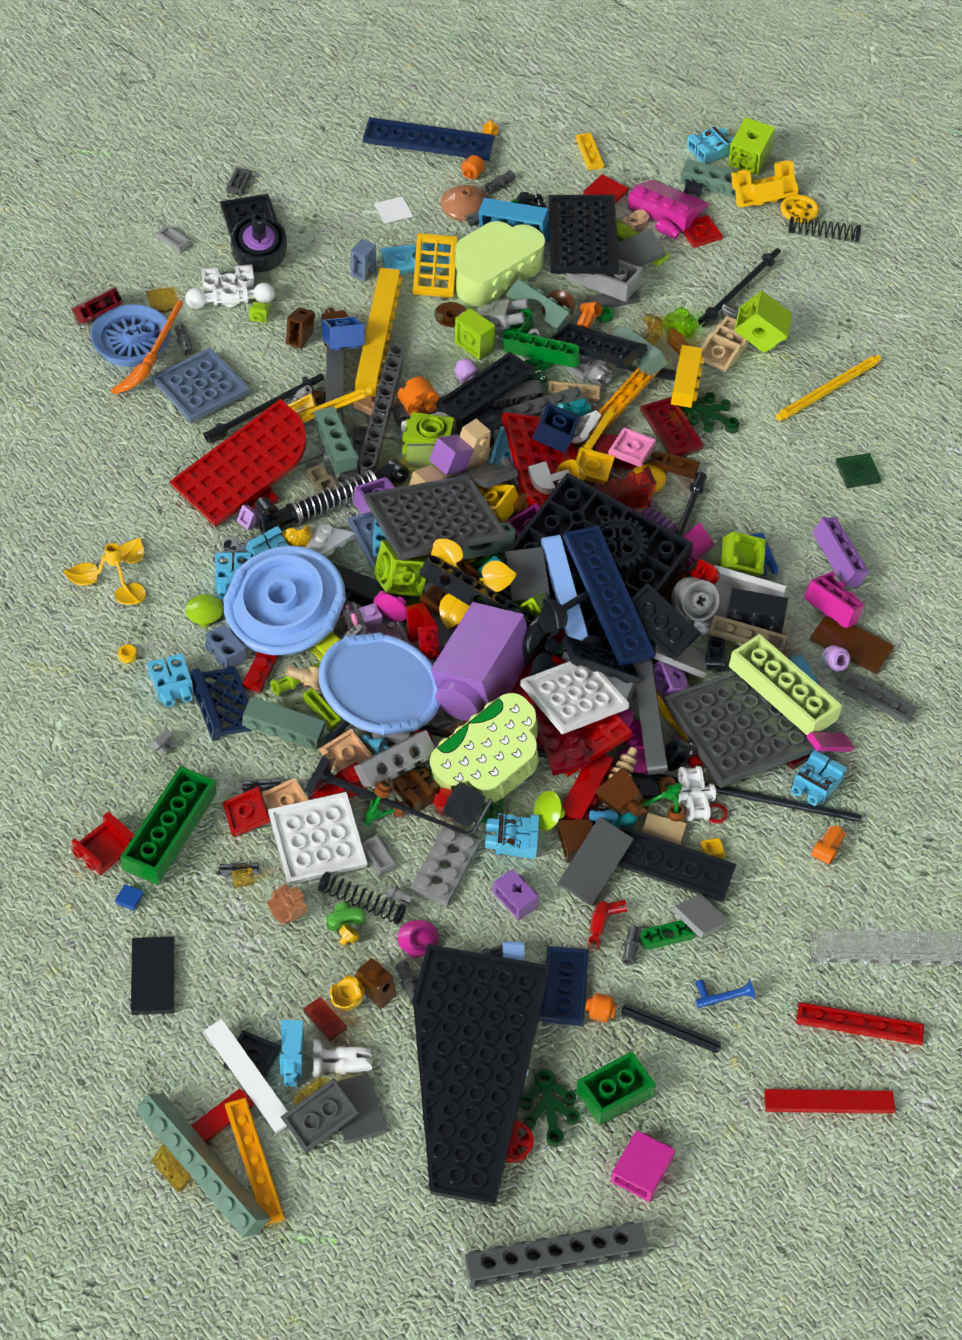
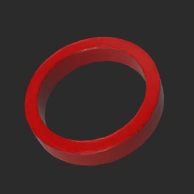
M719 803L709 805L710 808H721L725 816L719 820L710 817L708 821L715 824L724 822L728 815L726 807Z

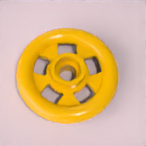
M805 195L788 196L780 205L783 216L790 220L791 216H794V222H796L797 217H800V223L803 222L804 218L807 219L808 223L810 219H816L819 214V206L816 201Z

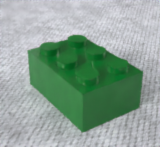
M633 1051L578 1079L576 1093L600 1126L654 1097L656 1084Z

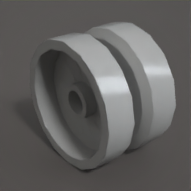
M687 577L679 581L673 588L671 602L672 606L685 618L704 621L715 614L720 598L718 590L709 581Z

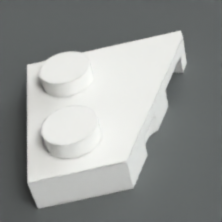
M597 410L579 418L578 427H576L571 441L573 444L585 442L589 438V432L597 426L598 419L601 416Z

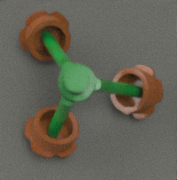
M663 777L658 782L661 794L647 801L643 797V800L639 802L643 807V812L640 816L645 815L649 811V804L662 798H667L674 802V805L669 808L667 817L671 821L681 822L686 818L684 807L678 804L682 785L675 783L672 777Z
M385 779L376 782L372 792L377 795L376 800L371 799L369 809L365 814L366 817L362 821L367 827H369L372 821L375 822L377 818L380 819L385 815L393 813L395 818L400 816L403 818L404 813H406L394 807L383 812L377 808L381 798H388L392 794L393 788ZM395 799V802L405 805L403 801L400 802L398 799Z

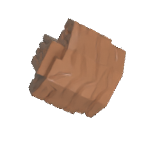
M285 883L272 891V898L267 901L271 914L283 925L293 922L307 913L304 894L297 886L290 889Z

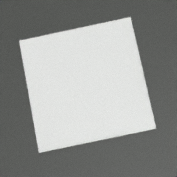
M403 196L373 203L384 224L414 217Z

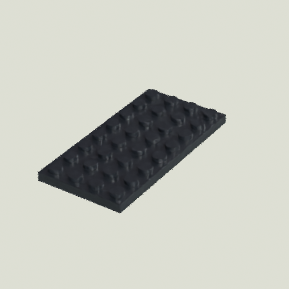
M549 195L551 273L619 274L614 195Z

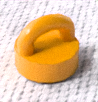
M489 119V122L483 125L482 132L496 136L499 128L497 124L493 123L492 119Z

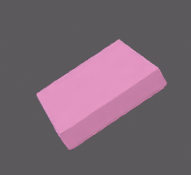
M624 427L609 449L608 455L641 467L654 448L656 440Z

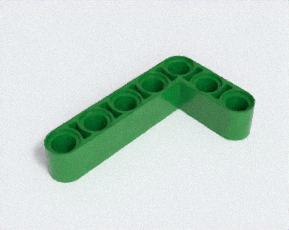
M521 309L517 312L524 313L525 323L510 325L502 333L503 348L507 353L511 352L515 355L532 357L540 361L572 368L579 366L581 363L578 345L528 334L534 327L532 312L529 309Z

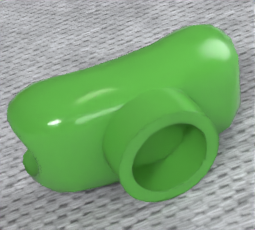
M349 902L339 903L334 907L335 911L327 917V928L330 931H336L344 924L362 925L366 920L365 911L360 907H351Z

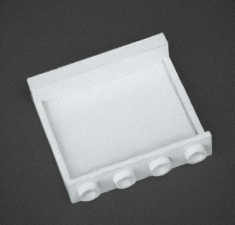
M714 565L720 572V578L714 584L720 598L718 609L714 615L727 618L732 588L780 597L785 596V585ZM714 615L708 620L694 621V627L702 635H710L709 630ZM731 641V642H733V643L736 644V645H739V646H742V645H743V644H741V643H737V642Z

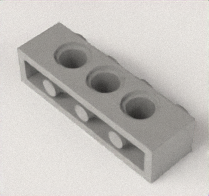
M424 730L353 767L363 787L371 786L374 789L376 782L386 778L391 780L399 776V771L403 769L408 771L414 768V763L418 761L423 763L429 760L435 747L427 731ZM410 748H413L415 752L414 757L410 754ZM394 756L398 758V765L394 763ZM378 765L382 768L381 774L377 771Z

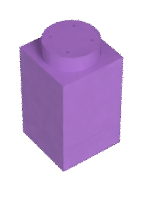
M472 602L431 668L437 687L435 699L447 714L459 720L469 721L472 715L475 713L479 714L484 710L487 703L495 701L498 697L512 691L527 666L523 655V641L528 629L524 614Z

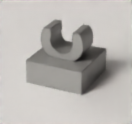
M166 728L148 747L152 751L159 748V751L165 755L168 752L165 744L169 745V747L175 745L172 739H168L173 733Z

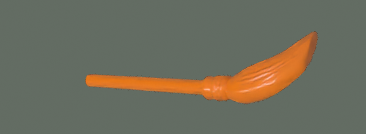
M178 300L153 348L146 354L143 362L137 365L122 382L112 388V393L119 394L128 391L147 378L157 360V353L183 306L182 301Z

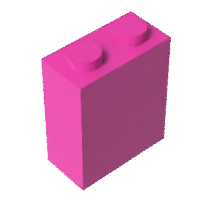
M636 1130L612 1171L610 1182L650 1202L674 1159L675 1150L667 1143H660L649 1134Z

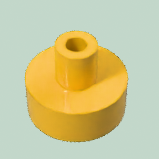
M344 924L339 930V933L342 935L339 942L343 946H346L348 942L355 944L360 938V934L347 924Z

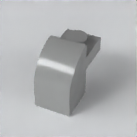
M546 461L528 467V473L533 486L544 494H551L566 473H569L567 469L550 474Z

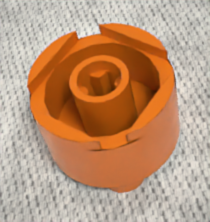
M423 376L408 380L406 382L407 386L404 389L402 387L399 389L398 399L410 416L411 412L426 414L436 410V402L439 400V395L430 381Z

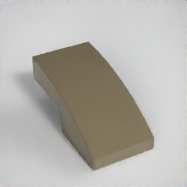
M322 463L306 469L307 477L319 493L320 490L326 491V487L332 489L333 485L339 488L332 475L327 473Z

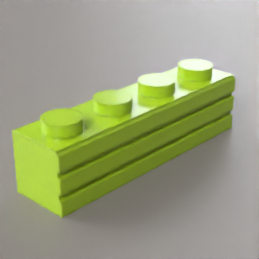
M313 687L303 693V701L321 720L325 721V725L332 732L341 723V718Z

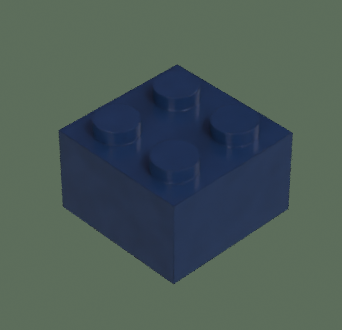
M547 402L540 415L532 439L565 453L574 437L580 417Z

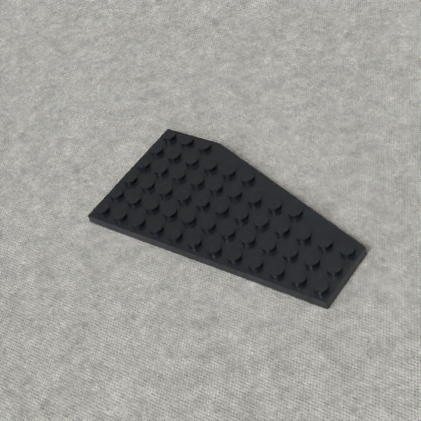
M427 944L413 997L430 1194L496 1207L549 981L551 965Z

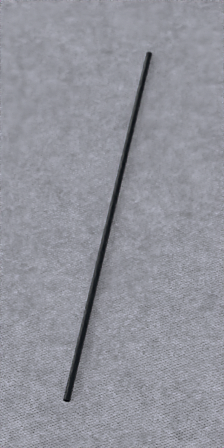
M423 726L418 729V731L426 730L431 735L449 738L454 734L453 731ZM537 749L538 757L547 759L545 751ZM636 772L629 773L631 776L644 779L656 778L658 781L663 777L669 776L664 774L645 775ZM669 776L674 778L675 783H680L678 777ZM714 785L718 794L855 822H861L862 818L861 814L813 806L807 803L728 787L720 788L718 785Z

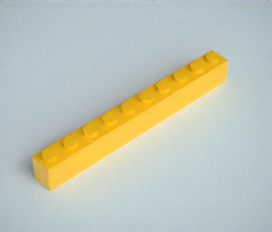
M380 268L364 339L365 345L362 348L355 381V391L370 386L372 394L368 396L376 397L380 378L384 369L382 366L385 365L387 357L385 355H387L389 350V344L387 343L391 342V333L389 332H393L394 322L392 320L395 321L396 310L394 309L398 308V299L396 298H400L401 288L399 287H402L403 277H400V270Z

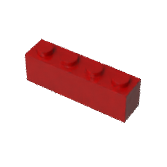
M602 755L592 761L590 766L581 769L562 805L565 815L563 819L559 820L589 819L591 809H594L599 802L595 791L607 781L609 774H613L614 758Z

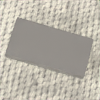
M169 225L156 233V238L179 253L192 245L190 239Z
M377 835L361 842L366 858L379 877L397 869L396 862Z

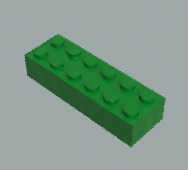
M180 766L121 855L122 870L159 885L216 796V780Z

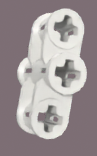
M696 766L695 768L680 767L678 779L682 789L679 794L678 803L684 801L687 820L692 821L699 818L709 820L710 806L708 800L714 801L716 798L714 784L705 786L701 766Z

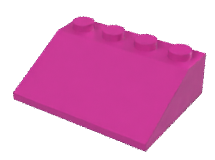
M653 179L637 184L629 193L628 209L632 211L645 210L649 214V218L655 221H659L661 217L668 218L681 232H684L686 228L688 229L693 220L698 218L709 205L706 201Z

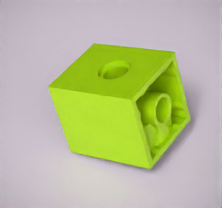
M745 117L730 144L728 166L740 170L746 169L751 174L759 175L773 148L775 127Z
M761 290L739 307L734 331L763 353H766L768 350L775 348L779 342L785 341L789 336L792 312Z
M411 412L410 419L406 420L405 429L407 431L403 432L402 439L405 442L402 448L405 462L428 466L434 465L429 459L436 441L439 437L453 435L454 418Z
M381 540L373 574L387 594L422 596L426 579L420 575L419 571L426 560V556L399 560L389 541Z

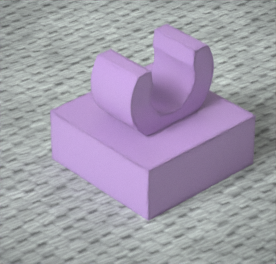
M242 505L237 522L247 530H253L255 524H257L255 510L249 505Z

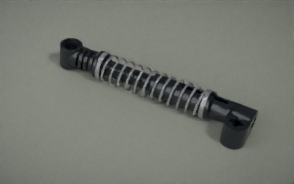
M392 459L385 467L364 472V478L358 474L357 481L354 477H351V483L346 479L345 486L339 482V488L335 485L332 486V489L326 487V491L320 490L319 494L314 492L313 496L308 495L307 499L301 498L299 502L297 500L290 502L285 508L280 510L268 497H261L254 505L258 528L262 535H264L265 532L276 526L282 529L292 524H301L303 520L308 521L310 517L315 518L316 514L320 516L322 512L327 513L329 509L334 510L335 507L339 508L341 504L346 505L347 501L353 502L355 486L387 477L390 482L402 483L409 477V469L398 459Z

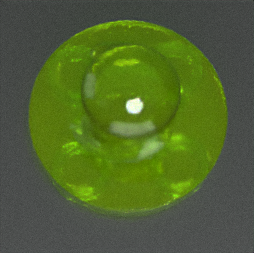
M679 307L664 318L663 328L670 338H692L697 330V321L688 309Z

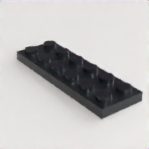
M571 323L550 337V339L578 345L580 355L591 357L620 367L629 366L630 363L648 351L646 344Z
M508 352L437 401L436 406L454 418V420L463 424L535 374V368L513 353Z
M621 825L620 830L632 837L633 841L617 867L696 894H702L705 897L722 903L724 902L736 868L735 863Z

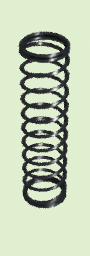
M794 216L790 217L788 229L790 234H794L799 219V235L805 221V235L807 236L812 221V237L814 236L817 223L818 237L821 236L825 223V238H827L831 225V239H833L838 224V240H840L843 227L845 226L844 240L846 241L851 226V242L854 239L855 232V242H859L861 225H856L853 233V225L850 224L846 233L845 223H843L840 231V225L837 222L833 231V222L829 223L827 229L826 220H824L820 230V221L818 219L813 230V219H810L807 228V219L804 218L800 229V217H797L795 226Z
M326 871L322 875L318 885L319 892L324 894L329 892L331 897L337 894L338 900L344 898L345 902L351 901L352 906L359 904L360 907L366 887L363 888L359 901L353 904V898L357 893L359 884L355 886L352 897L346 901V894L352 882L349 881L344 895L339 898L338 893L344 883V878L341 879L336 893L331 895V888L337 879V875H334L330 888L326 892L324 890L329 884L331 873ZM372 890L368 896L367 903L362 909L366 907L368 913L373 911L374 916L381 913L382 919L388 917L389 922L398 925L405 914L406 905L401 903L394 919L390 920V914L396 901L393 900L388 914L383 917V909L388 901V897H386L381 910L375 914L376 905L381 897V894H378L373 908L368 911V903L374 893Z

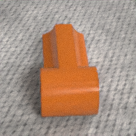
M598 301L582 303L580 305L581 315L576 325L591 329L595 317H599L602 314L601 303Z
M837 825L830 826L822 840H818L811 856L830 865L846 833Z

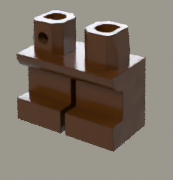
M425 767L417 771L412 768L407 774L403 776L399 774V776L393 778V790L407 807L417 811H421L433 803V797L436 793L440 792V785L435 780L429 784L425 782L430 779L429 772Z

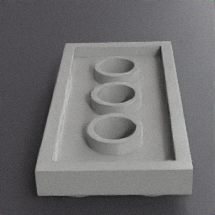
M443 827L410 886V892L448 906L475 856L481 840ZM454 847L459 849V852L451 853L449 849ZM442 863H448L451 865V867L444 869L440 865ZM439 878L443 882L441 884H434L432 880Z

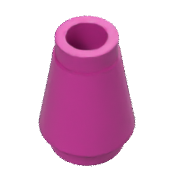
M661 217L655 226L657 232L674 239L681 232L668 218Z

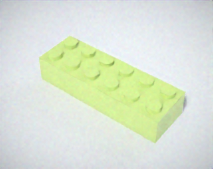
M760 634L732 651L729 667L806 735L810 732H821L838 720L842 705Z

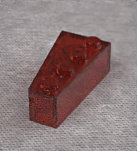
M648 466L643 468V472L637 474L631 472L627 474L628 477L618 480L616 477L603 486L601 483L592 486L626 506L636 509L650 506L657 482Z

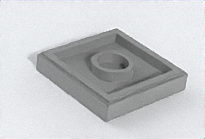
M702 894L676 905L673 909V912L700 938L727 926L729 922Z

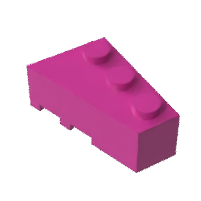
M833 571L812 579L804 596L805 600L823 611L826 616L833 618L842 627L848 628L858 623L865 605L852 591L848 592L844 588L845 584L842 581L838 582L834 578L835 573Z

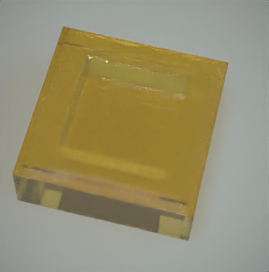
M252 868L232 871L234 889L254 885Z

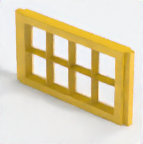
M417 233L413 295L453 298L457 236ZM422 243L435 244V251L422 250ZM438 244L451 245L450 253L438 252ZM422 254L434 255V263L421 262ZM437 256L450 257V264H438ZM421 266L433 267V275L420 274ZM448 268L449 276L436 275V269ZM420 278L432 279V287L419 286ZM436 279L448 280V288L435 287Z

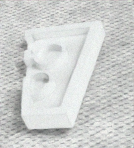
M320 524L306 548L315 550L328 557L334 553V549L337 547L342 548L345 546L346 541L354 540V532Z

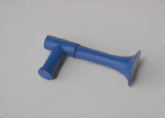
M750 979L741 988L710 996L708 995L704 980L695 982L701 998L695 999L697 1008L741 996H749L755 1000V992Z

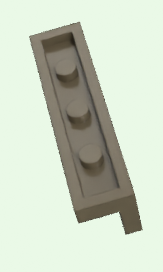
M714 615L709 630L710 635L745 644L760 634L782 654L788 639L787 635Z

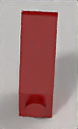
M357 762L334 775L336 778L363 789H368V787H363L353 767L358 764ZM325 783L308 799L313 800L347 792L348 799L356 796L357 793Z

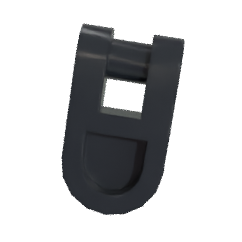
M520 192L516 198L519 204L546 208L541 194L532 195L528 192Z

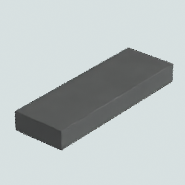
M635 291L625 302L603 293L587 297L586 302L598 301L602 307L615 308L637 303L640 297Z

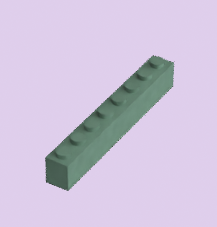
M163 1093L147 1094L135 1111L243 1237L258 1235L271 1219Z

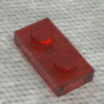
M321 997L303 1008L305 1015L329 1042L347 1030L344 1022Z

